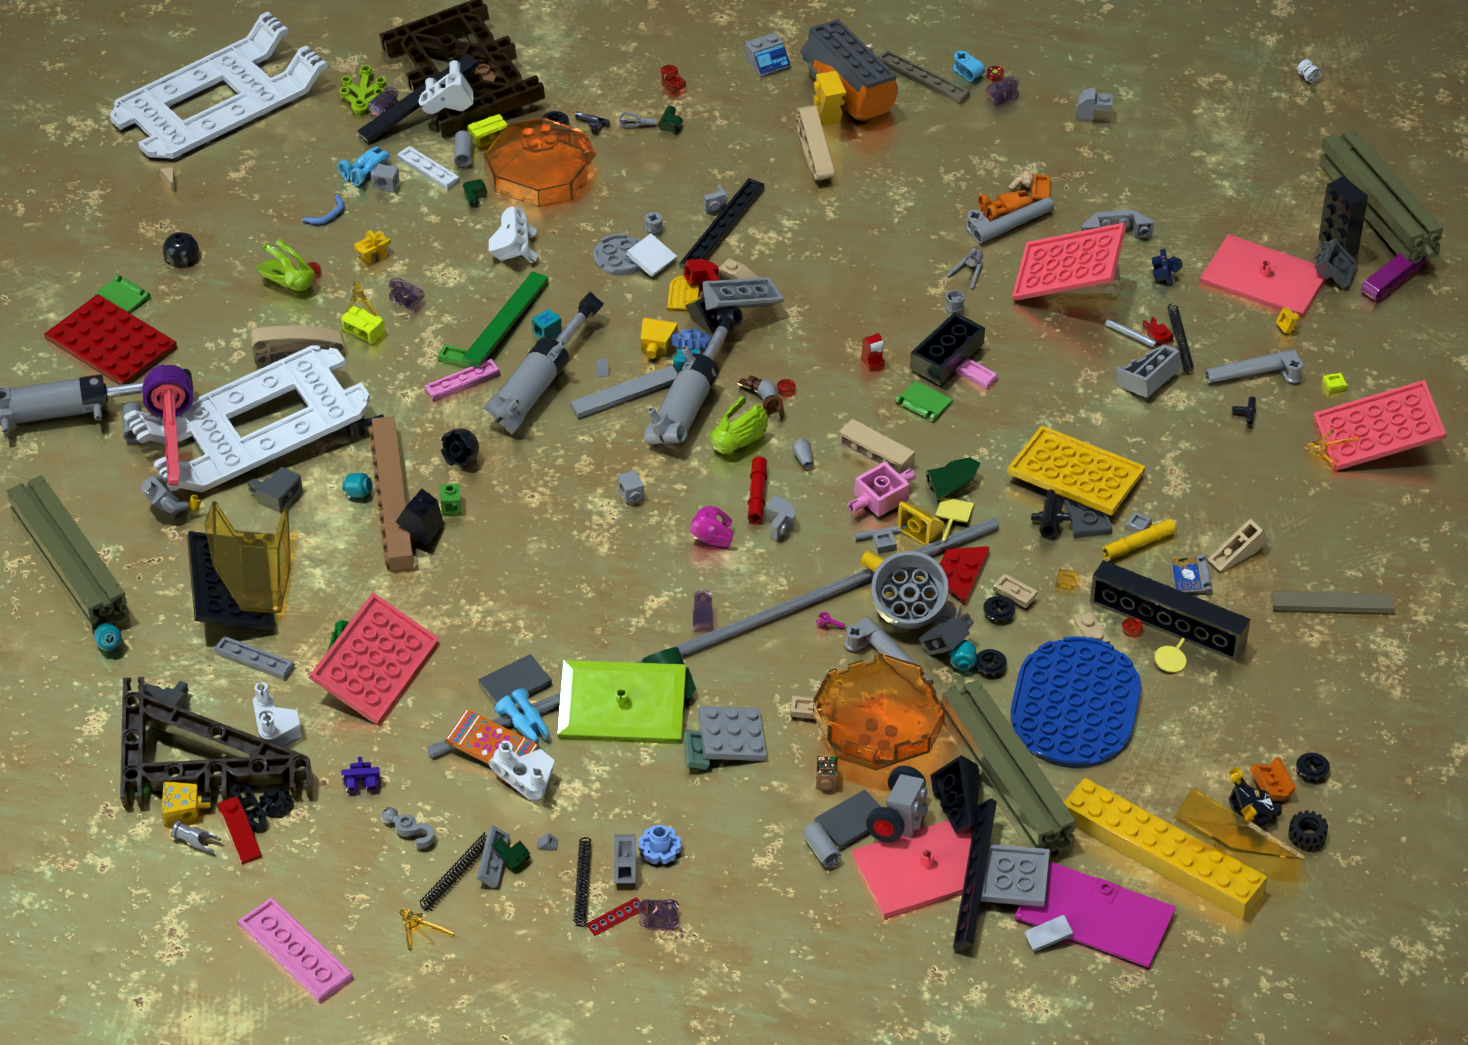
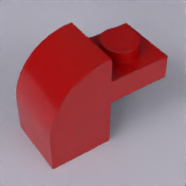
M704 259L686 260L683 276L689 286L703 285V281L720 280L718 277L719 267L713 262Z

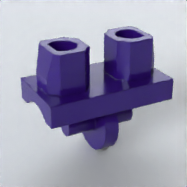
M358 757V763H350V769L341 770L342 780L348 792L358 790L357 781H365L366 790H376L378 780H381L379 767L371 768V762H363L362 757Z

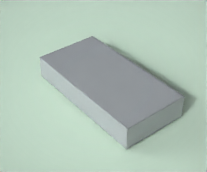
M1065 915L1024 931L1033 953L1073 936Z

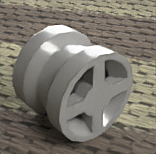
M658 212L647 213L644 218L646 223L645 231L648 234H659L663 229L662 215Z

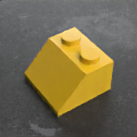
M902 501L899 503L897 527L901 530V533L923 546L937 541L942 536L943 521L912 503ZM908 524L909 528L901 529L903 525Z

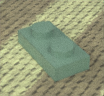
M686 730L684 733L687 767L707 770L709 759H704L701 732Z

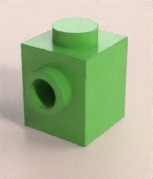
M459 483L440 484L442 515L460 514L461 497Z

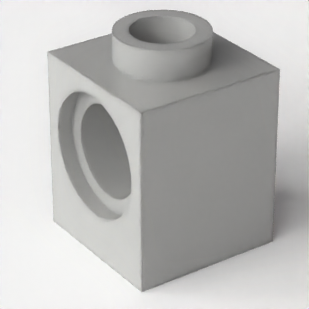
M378 164L375 170L371 172L373 188L394 192L400 181L398 167Z
M636 470L617 475L618 490L626 504L644 499V485Z

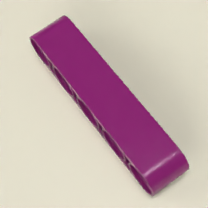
M1399 253L1364 281L1361 286V293L1378 301V298H1382L1389 292L1390 288L1393 289L1397 286L1400 280L1407 278L1411 274L1410 272L1417 270L1427 260L1423 257L1420 262L1414 263L1412 260L1407 261Z

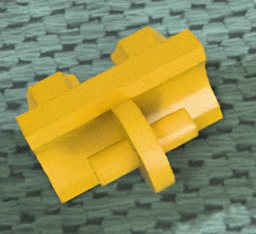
M369 230L365 234L366 238L353 244V246L359 253L360 258L367 262L371 260L373 253L382 254L386 252V246L391 244V240L386 238L381 231L373 233Z

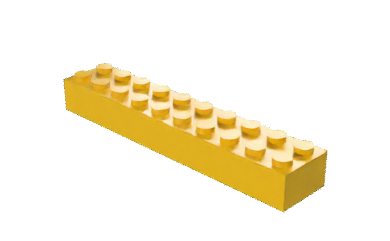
M1084 778L1064 801V804L1069 809V813L1076 820V829L1241 920L1246 917L1265 892L1266 875L1087 778Z

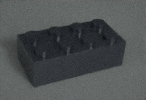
M1344 176L1327 184L1318 239L1322 243L1336 239L1351 255L1357 252L1360 247L1368 195Z
M954 312L911 352L910 369L941 385L956 371V368L961 363L970 358L984 344L985 327Z

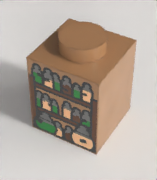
M817 756L816 789L837 790L838 757Z

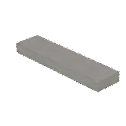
M223 636L214 648L215 655L285 680L295 667L294 662L226 636Z

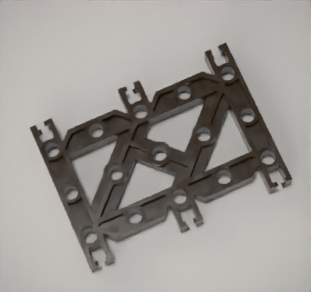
M470 0L379 34L381 47L383 50L385 49L388 57L402 52L403 58L412 70L406 73L409 89H412V92L425 84L426 79L433 78L440 73L425 50L440 52L442 57L452 58V61H457L468 53L474 59L484 60L493 74L496 75L499 82L483 80L482 75L477 73L471 74L470 72L467 74L468 76H464L473 90V104L464 111L444 107L439 112L433 114L435 127L437 130L439 129L442 137L465 129L474 122L487 119L490 116L502 115L545 98L544 85L542 82H539L538 76L535 75L522 80V75L511 61L516 59L517 55L515 44L511 43L510 37L505 36L494 40L493 34L483 22L489 20L488 7L485 3L483 4V0ZM463 30L471 42L456 40L455 36L451 35V33Z

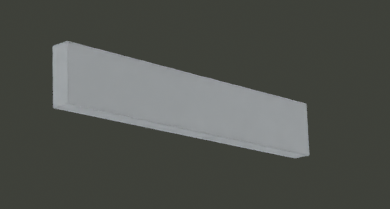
M671 365L570 401V407L576 416L581 418L670 386L677 377V372Z

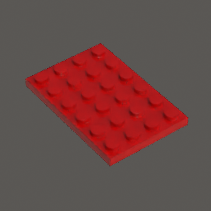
M99 294L44 333L46 340L118 385L130 384L177 348L175 340Z

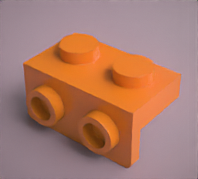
M1275 757L1270 765L1253 764L1250 768L1260 789L1268 792L1271 801L1286 802L1296 789V785L1280 757Z

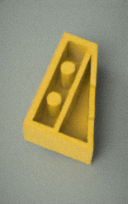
M837 71L816 74V82H814L816 95L813 96V100L817 107L821 125L838 123L841 121L843 111L840 105H844L842 96H846V91Z

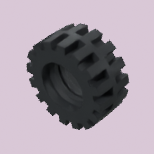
M1305 810L1304 813L1300 811L1290 821L1289 839L1292 840L1293 845L1297 844L1299 849L1302 847L1307 851L1308 848L1315 850L1317 847L1319 849L1325 843L1328 823H1326L1325 818L1322 819L1321 814L1316 815L1314 811L1309 813V810ZM1301 828H1311L1316 832L1311 834L1305 833Z

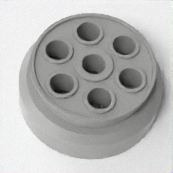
M916 551L899 552L886 558L876 569L872 579V601L879 615L890 624L907 629L920 628L933 622L944 610L948 598V580L943 568L930 556ZM896 576H903L905 579L899 582L894 578ZM922 576L925 580L918 582L915 580V577ZM892 592L895 595L892 598H888L884 594ZM907 592H912L915 596L913 598H907L904 594ZM931 592L935 596L933 598H926L925 594ZM901 608L905 612L899 615L894 610ZM922 609L925 612L922 615H918L914 611Z

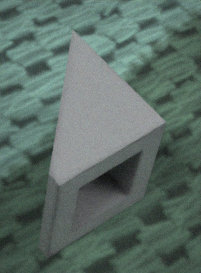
M596 359L597 377L609 376L608 359Z
M547 833L538 838L537 849L556 850L558 839Z

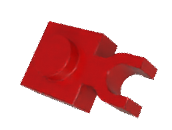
M1151 317L1150 323L1143 320V327L1148 330V337L1157 341V346L1173 340L1174 334L1164 324L1158 325L1154 317Z

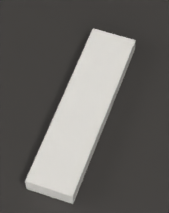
M411 146L397 154L399 161L446 190L460 182L459 176Z

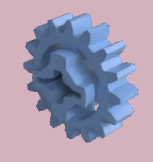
M682 329L681 332L672 335L673 346L681 347V349L687 346L689 349H700L702 351L703 348L708 346L712 336L711 334L703 333L700 329Z

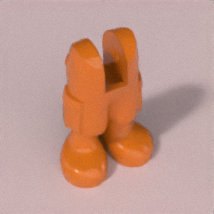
M1025 190L999 194L996 201H990L988 195L984 193L978 196L980 211L990 222L1033 204V200Z

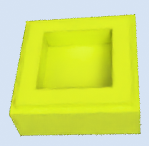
M1341 373L1323 376L1322 381L1328 393L1347 390L1348 385Z

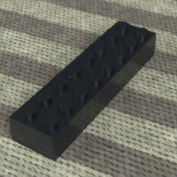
M1105 560L1101 562L1093 574L1090 602L1179 639L1184 638L1189 643L1236 662L1247 645L1250 619L1243 615Z

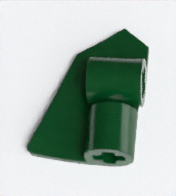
M969 457L951 461L945 467L927 470L926 480L928 486L934 488L936 499L940 500L972 481L980 466V462Z
M678 647L662 650L642 659L643 663L684 664ZM686 667L684 698L689 700L696 687L690 670Z

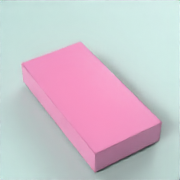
M969 358L956 368V373L985 389L998 379V374Z

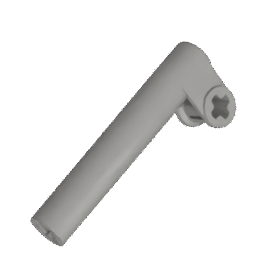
M1047 197L991 222L981 211L970 210L967 213L968 222L965 229L974 237L977 243L981 244L1053 211L1054 203L1050 197Z
M1293 349L1205 369V378L1207 383H1214L1280 370L1287 382L1295 384L1299 383L1302 379L1300 372L1303 368V362L1300 360L1296 350Z
M866 617L847 628V639L844 645L848 651L858 652L872 644L922 693L931 689L934 681L870 617Z

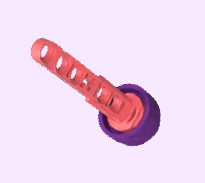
M163 364L153 368L145 377L142 388L143 403L150 413L163 417L167 483L170 486H178L179 463L176 416L185 413L193 403V387L189 376L182 368L176 365Z

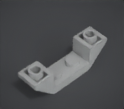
M1134 210L1096 212L1082 225L1081 231L1124 223L1126 228L1133 229L1134 237L1153 236L1154 221Z

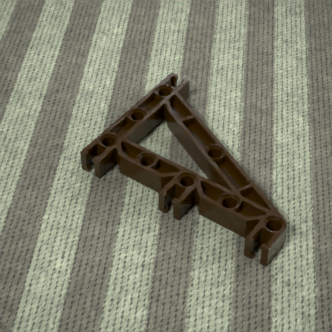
M138 677L139 691L129 692L132 690L131 678H123L120 798L123 807L131 806V801H128V792L131 789H137L138 793H134V798H136L138 806H144V784H147L153 791H163V782L196 784L198 788L205 783V794L210 795L211 802L215 801V796L212 795L213 786H222V788L218 789V793H221L222 801L229 799V780L234 784L245 782L248 785L283 784L290 777L292 797L299 796V791L296 788L297 781H307V783H303V788H305L307 796H313L312 768L308 756L146 695L144 677ZM146 722L155 728L234 758L145 763ZM299 767H305V768L302 769V770H298V769H297V768H299Z

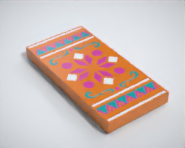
M467 708L445 739V743L487 764L494 757L495 751L499 749V744H502L501 742L505 740L511 742L512 751L519 757L538 749V744Z

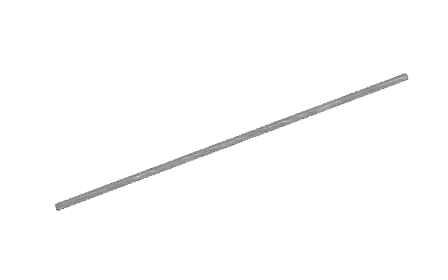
M991 518L947 536L946 541L939 539L912 551L931 556L999 528V522L996 518ZM865 569L675 647L679 648L681 656L687 655L872 580L875 572ZM561 693L531 704V706L535 707L540 714L560 706ZM519 709V712L524 715L522 709ZM508 714L491 720L505 728L513 725L512 719ZM444 739L428 746L427 752L433 758L455 749V747L445 743Z

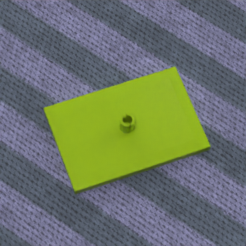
M563 660L558 737L682 742L686 665Z

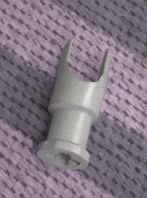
M180 820L174 824L171 832L172 838L187 841L188 845L209 853H214V851L203 846L201 842L206 838L221 841V838L198 827L192 828L184 825Z

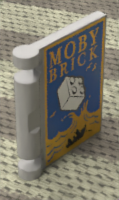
M1207 555L1169 557L1173 587L1188 594H1211L1213 590L1209 566L1206 561Z

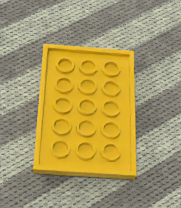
M1041 425L1009 465L1007 474L1046 490L1052 489L1056 494L1112 516L1144 474L1146 466Z

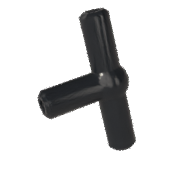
M1253 396L1249 397L1248 407L1232 406V413L1247 414L1246 423L1252 425L1254 423V415L1256 414V398Z

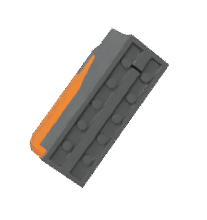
M839 19L810 27L809 38L801 48L803 61L809 67L810 74L816 79V74L837 71L846 91V96H842V99H844V105L842 106L856 120L866 121L870 118L886 114L895 103L898 94L897 75Z

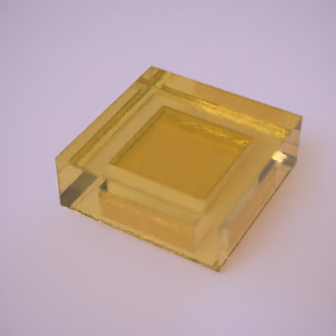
M1059 568L1055 587L1075 591L1079 572Z

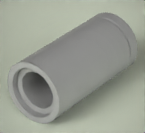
M459 131L455 135L454 162L459 167H468L472 163V135L467 131Z
M127 403L122 408L123 436L125 441L129 443H137L139 441L137 435H134L129 424L125 421L124 416L133 410L141 411V406L137 403Z
M819 822L809 824L802 834L823 866L831 867L838 863L842 855Z

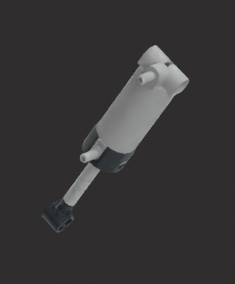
M591 291L578 304L579 311L557 339L549 337L539 339L498 393L483 407V410L509 433H514L521 425L529 410L568 364L569 354L565 349L566 344L587 318L593 317L604 305Z
M731 307L718 310L717 321L719 326L703 354H692L687 346L682 348L685 360L657 412L653 407L648 409L652 420L645 430L644 437L647 444H676L684 442L689 428L719 377L720 371L713 358L728 331L742 323L740 308Z
M183 369L189 376L194 389L191 372L188 369ZM99 374L79 377L78 379L14 388L2 387L0 388V425L2 432L8 433L9 426H15L18 423L82 414H94V418L100 420L102 419V413L108 412V398L142 394L143 382L106 387L103 375Z

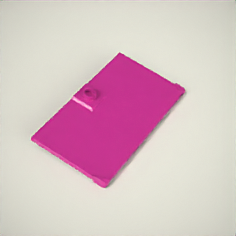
M1049 861L1045 906L1020 905L1015 914V919L1036 927L1061 915H1065L1073 932V936L1068 939L1149 968L1176 910V906Z

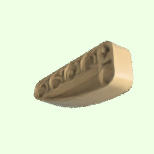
M816 105L797 108V131L815 180L834 178L833 164Z
M302 325L270 326L256 328L250 333L254 362L257 366H268L312 345L320 346V349L324 350L336 348L340 354L344 353L346 349L344 337L340 331L323 327Z

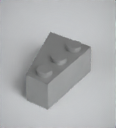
M1164 344L1145 353V357L1139 360H1131L1130 364L1123 368L1121 366L1117 367V386L1148 398L1181 368L1180 350Z

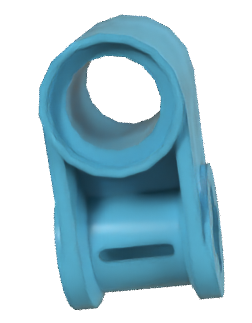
M958 51L954 54L955 64L953 65V71L964 77L967 81L972 82L985 73L983 63L967 52Z

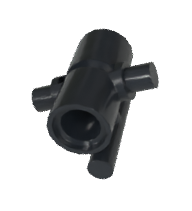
M1052 489L1047 491L1043 511L1031 514V521H1039L1041 523L1040 534L1049 538L1055 537L1058 534L1059 523L1071 521V513H1063V503L1059 498L1055 497V491Z

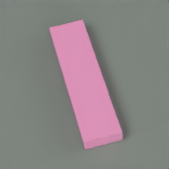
M492 359L484 361L479 368L472 366L424 385L425 391L433 401H436L500 375V369Z

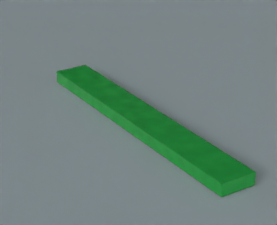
M533 271L529 274L464 354L462 363L477 368L482 365L548 283V276Z

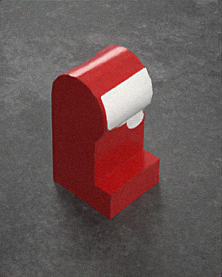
M879 333L864 337L862 341L861 360L869 371L885 366V360L883 359L884 343Z

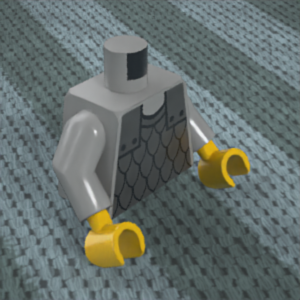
M160 474L147 478L142 483L140 489L153 505L173 519L180 511L188 510V508L198 510L202 501L198 500L199 496L191 495L189 502L183 501L175 491L169 490L167 483L164 482Z

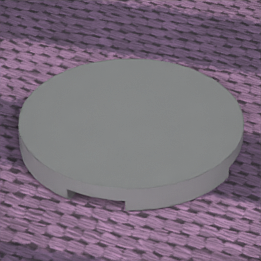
M612 234L602 238L601 242L593 249L595 265L600 270L612 275H627L640 270L641 267L630 259L626 252L640 242L641 239L629 237L627 234Z

